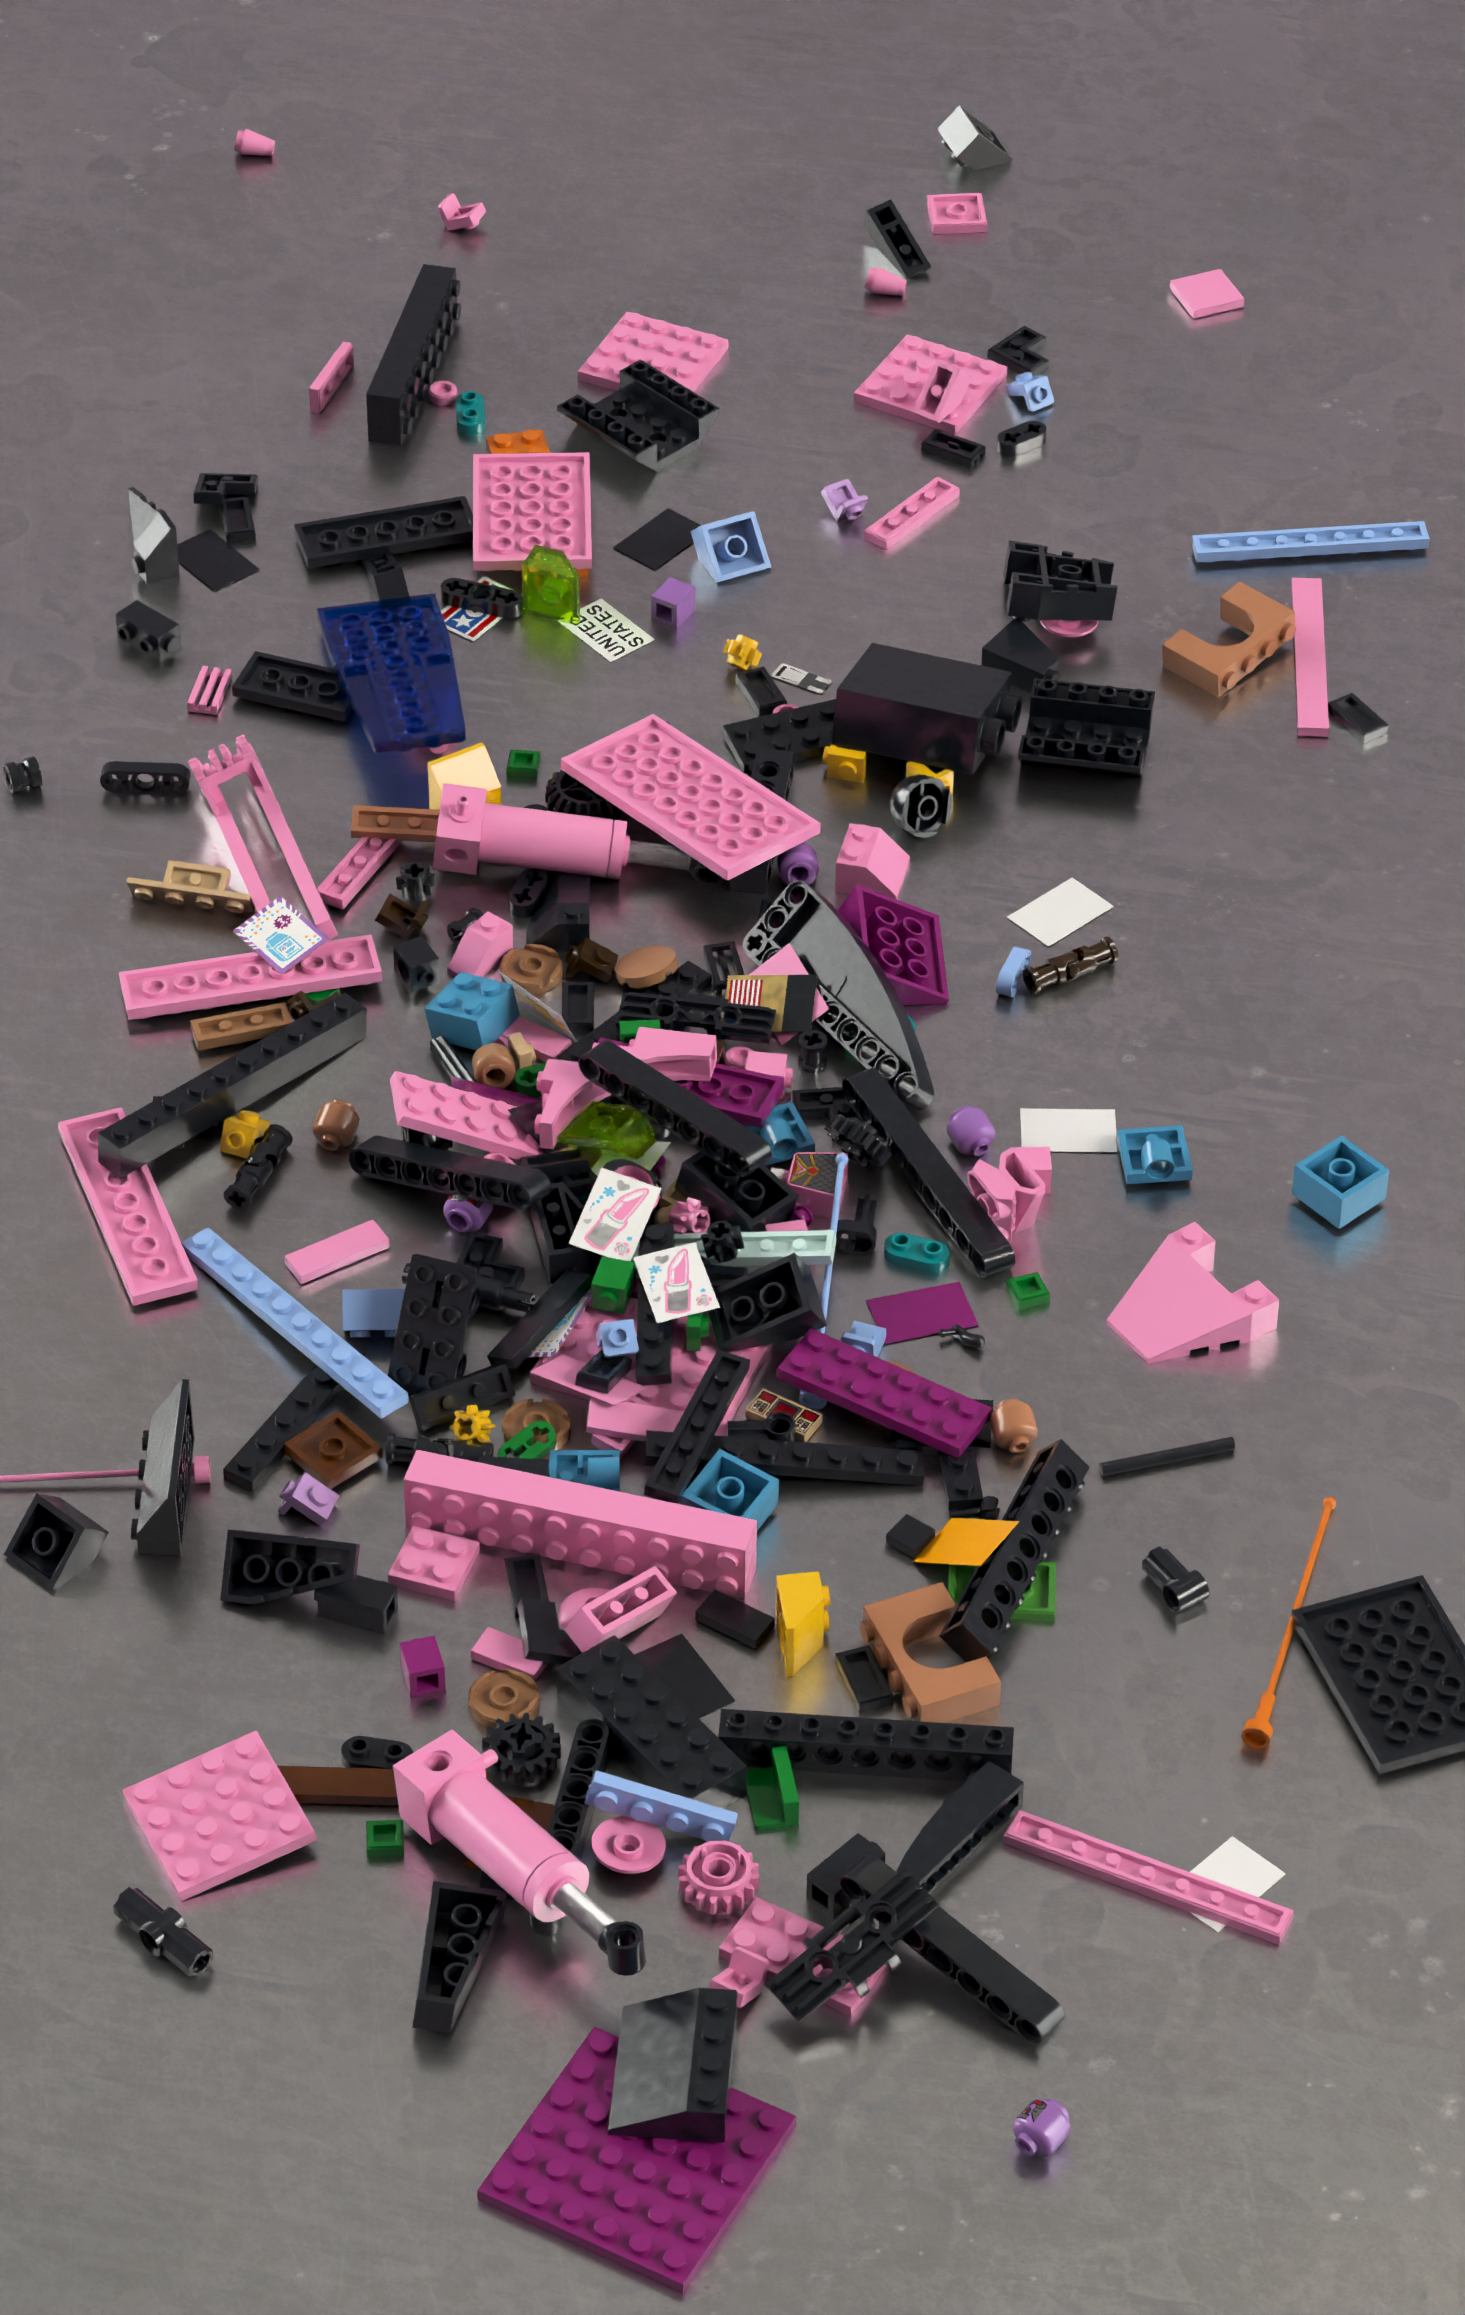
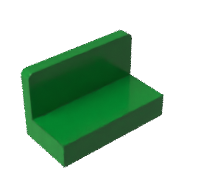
M787 1746L772 1748V1767L747 1770V1797L754 1828L757 1831L799 1826V1798Z

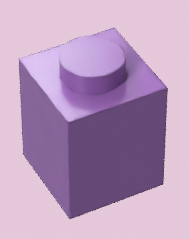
M669 577L651 596V620L675 629L695 611V586Z

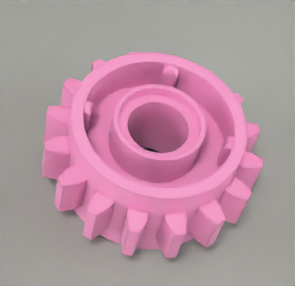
M724 1840L707 1841L700 1846H694L690 1855L685 1854L683 1856V1865L678 1867L679 1892H685V1902H691L696 1907V1910L712 1915L730 1914L738 1909L742 1910L747 1900L753 1901L755 1899V1890H759L758 1863H753V1854L751 1852L746 1853L739 1844L736 1845Z

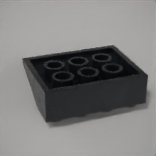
M182 1379L151 1416L150 1430L143 1431L142 1451H147L146 1460L140 1459L138 1478L143 1481L142 1489H136L135 1510H139L138 1519L133 1518L131 1524V1540H137L138 1554L181 1556L195 1442L189 1379Z
M695 1988L623 2006L608 2135L725 2143L737 2027L738 1990Z

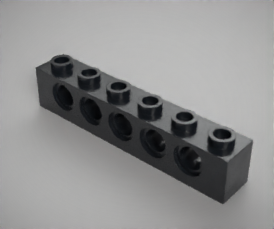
M757 748L755 760L749 761L748 776L788 802L794 777V751ZM775 857L730 879V891L767 894Z

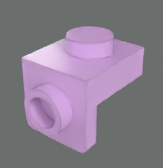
M849 479L825 486L821 491V495L836 522L846 518L853 520L863 513V509L868 501L865 494L858 497Z
M305 1472L296 1482L290 1480L285 1485L279 1495L283 1502L278 1512L284 1515L293 1507L321 1526L327 1520L340 1495Z

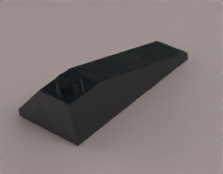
M555 872L527 926L526 945H545L556 952H569L572 946L578 947L586 937L590 939V876Z
M228 1530L220 1601L259 1604L354 1581L357 1577L360 1544L246 1530Z

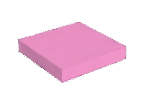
M982 193L927 195V207L933 235L987 232L988 223Z
M1221 269L1170 280V290L1193 319L1244 307V297Z

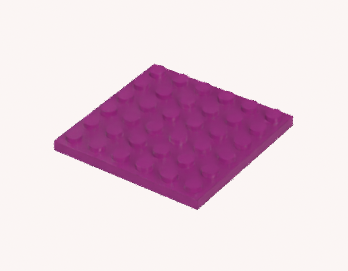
M594 2026L478 2188L477 2197L481 2202L683 2294L796 2127V2116L730 2087L725 2143L608 2135L619 2037Z

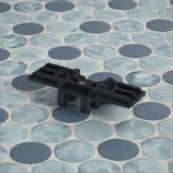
M628 992L623 993L616 1019V1027H619V1021L660 1019V1029L684 1032L685 1026L704 1028L707 1031V1035H716V1040L769 1044L776 1010L769 1007L728 1003V999L716 996L689 993H671L670 996ZM660 1011L672 1013L670 1016L665 1017L657 1015ZM724 1018L736 1020L734 1023L729 1024L721 1022Z
M906 1868L901 1870L863 1903L861 1901L858 1902L855 1898L848 1902L849 1907L814 1937L811 1939L806 1937L802 1941L803 1946L806 1948L805 1952L765 1984L799 2024L847 1983H850L856 1994L863 1998L870 1992L867 1986V1979L884 1964L893 1972L902 1965L898 1955L891 1946L939 1907L935 1899ZM880 1912H887L892 1916L891 1923L884 1929L875 1928L874 1918ZM858 1919L862 1921L829 1950H822ZM818 1965L823 1969H833L832 1973L825 1978H818L813 1975V1968Z

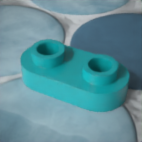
M466 391L456 398L457 429L460 433L477 435L485 430L484 397L475 391Z
M902 1232L888 1236L884 1242V1256L891 1264L931 1274L943 1272L949 1266L950 1250L942 1242Z

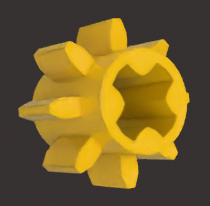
M740 634L737 635L736 640L728 639L723 649V653L728 656L726 663L743 671H747L748 667L752 665L757 667L762 653L756 649L759 643Z
M467 1405L466 1412L463 1410L454 1412L457 1418L454 1424L449 1427L454 1430L457 1436L455 1440H464V1442L467 1441V1444L479 1445V1442L488 1443L491 1441L488 1435L496 1425L492 1424L488 1417L490 1414L489 1410L478 1412L477 1405Z

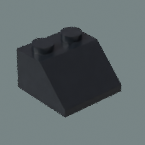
M36 1493L3 1555L50 1589L57 1590L93 1563L109 1532L62 1498Z

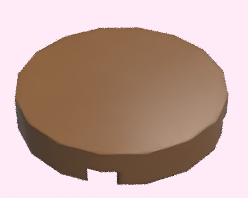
M528 944L524 945V949L517 950L516 947L509 950L502 957L500 972L533 995L554 989L562 981L564 964L554 949L545 945ZM501 974L502 982L506 983L505 979Z
M655 945L634 950L623 956L616 963L614 971L619 984L624 986L625 983H628L631 988H643L665 980V974L669 971L673 974L677 970L679 963L672 948Z
M525 1399L513 1404L504 1414L502 1434L505 1442L535 1421H546L553 1426L557 1441L554 1450L561 1449L569 1440L571 1433L569 1413L562 1405L552 1400L542 1399V1402H533V1399ZM538 1432L535 1433L533 1444L541 1441L543 1444L547 1443V1433L545 1435H540Z
M504 1669V1673L499 1672L495 1674V1670L484 1673L473 1682L469 1689L468 1709L472 1718L485 1728H496V1720L498 1718L508 1722L509 1714H514L517 1719H522L524 1713H529V1719L534 1720L540 1710L539 1689L536 1682L526 1673L514 1669Z

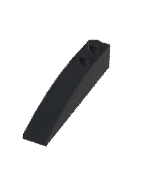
M988 1761L979 1770L971 1772L965 1784L956 1792L953 1791L946 1796L942 1806L922 1828L905 1853L896 1872L899 1873L906 1868L931 1895L1023 1806L1024 1782L991 1761ZM879 1923V1929L886 1928L881 1923Z

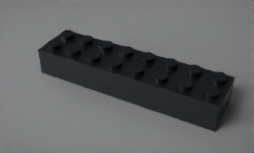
M423 264L366 393L368 441L402 445L406 434L410 435L412 420L417 418L419 414L420 401H425L427 385L432 384L434 369L439 368L441 352L446 351L448 336H452L454 332V322L460 319L461 303H457V297L460 293L461 284L460 280H456V268Z

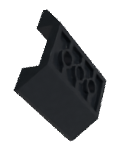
M640 359L620 370V390L595 404L577 394L559 404L557 411L634 460L658 472L700 447L719 415L720 408Z
M1034 678L1026 734L1022 735L1018 752L1019 762L1028 765L1143 777L1150 740L1155 691Z

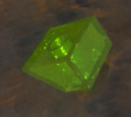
M535 545L522 564L523 613L578 625L580 623L579 574L563 551Z
M593 1101L557 1136L558 1143L575 1149L584 1148L589 1153L622 1157L630 1160H638L656 1143L649 1118L630 1106Z

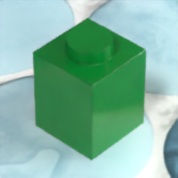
M602 1256L591 1283L592 1308L625 1314L635 1288V1262Z

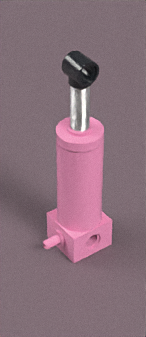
M443 783L433 860L434 870L476 875L477 864L480 861L602 878L607 876L610 879L620 880L622 866H626L631 861L632 863L634 861L635 864L636 861V864L637 862L638 864L639 862L640 864L644 862V865L646 863V865L665 868L673 867V869L674 867L675 869L679 867V870L680 867L681 870L682 867L683 870L687 868L689 870L688 873H691L696 880L703 883H716L722 880L721 876L674 845L668 846L666 844L631 841L630 836L626 835L627 821H613V819L485 803L487 789Z
M452 1729L393 1765L400 1818L430 1845L445 1837L540 1921L554 1922L567 1915L598 1943L599 1948L608 1956L609 1968L614 1973L628 1976L634 1975L644 1968L646 1956L641 1927L634 1922L615 1921L585 1894L589 1884V1872L586 1865L486 1779L485 1769L498 1761V1755L494 1750L489 1749L480 1754Z

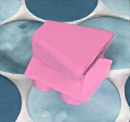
M1008 1149L1000 1155L999 1169L979 1159L967 1176L971 1193L1011 1245L1014 1233L1034 1225L1045 1193V1183L1017 1149Z

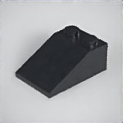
M795 1253L713 1289L720 1308L710 1310L709 1315L719 1350L725 1352L795 1340L805 1336L811 1328L818 1330L827 1326L811 1269Z

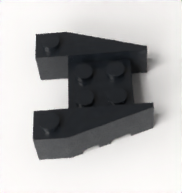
M1017 541L1008 542L1003 572L1004 584L1010 586L1007 601L1008 616L1022 622L1030 621V619L1112 621L1118 589L1117 585H1111L1114 563L1096 558L1091 560L1073 558L1074 553L1063 551L1062 556L1048 553V547L1039 544Z

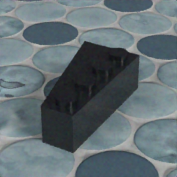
M433 1881L412 2028L446 2033L451 2032L503 1921L508 1894L506 1891Z

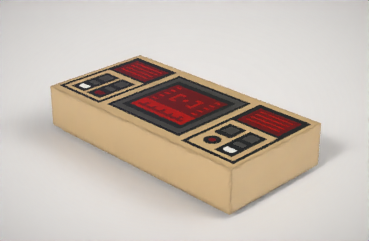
M764 1388L745 1409V1418L751 1421H765L770 1414L776 1412H784L791 1415L796 1423V1441L807 1442L822 1424V1414Z

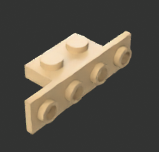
M168 860L163 882L128 877L126 882L132 895L141 900L158 898L174 905H181L183 902L193 903L203 909H212L213 906L221 907L229 912L238 914L244 911L254 912L255 909L250 894L227 891L231 877L229 868Z

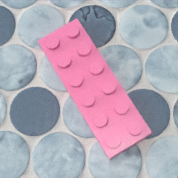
M395 1071L390 1078L397 1125L492 1153H502L509 1158L519 1161L521 1157L547 1154L508 1111L517 1106L507 1104L504 1101L486 1098L474 1092H466L449 1087L443 1083L422 1079L413 1074ZM574 1145L554 1152L575 1150L576 1146Z

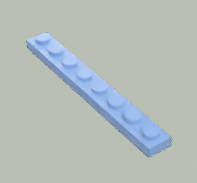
M1424 521L1192 535V548L1196 563H1212L1215 561H1242L1247 559L1311 555L1327 556L1343 553L1357 554L1359 552L1429 548V535Z

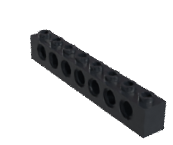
M1062 1439L1038 1451L1002 1518L1004 1521L1020 1522L985 1562L975 1568L939 1635L965 1662L985 1656L989 1659L998 1650L999 1644L997 1642L1000 1636L1012 1623L1010 1617L1024 1601L1023 1593L1026 1587L1036 1578L1035 1570L1038 1564L1047 1557L1049 1553L1048 1545L1059 1534L1061 1530L1059 1525L1062 1519L1073 1508L1071 1502L1074 1496L1085 1485L1083 1479L1090 1467Z
M721 1709L718 1738L747 1767H772V1748L787 1746L791 1768L798 1771L966 1781L971 1772L979 1770L988 1761H991L1010 1774L1012 1771L1014 1727Z

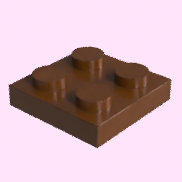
M339 1410L284 1443L285 1454L310 1476L330 1489L383 1458L382 1447Z

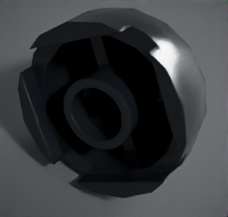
M917 774L903 779L893 790L889 802L890 813L895 824L907 834L916 837L927 838L934 836L938 831L933 830L939 828L941 823L946 824L949 820L952 810L950 790L945 788L944 782L941 779Z

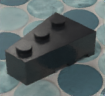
M564 1182L550 1184L549 1194L531 1205V1217L549 1283L554 1284L566 1270L590 1273L594 1278L602 1255L569 1244L584 1207Z

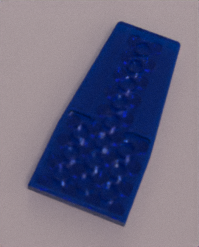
M435 593L317 608L318 622L331 664L374 752H406L414 748H437L444 744L459 743L466 740L465 722L450 636Z

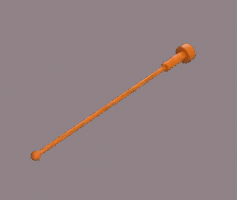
M1326 1497L1322 1502L1324 1511L1292 1610L1301 1608L1330 1512L1336 1507V1500L1333 1497ZM1291 1615L1267 1692L1262 1693L1255 1717L1245 1722L1241 1734L1243 1742L1252 1748L1262 1749L1267 1747L1273 1734V1728L1269 1723V1719L1276 1699L1274 1690L1295 1627V1621Z

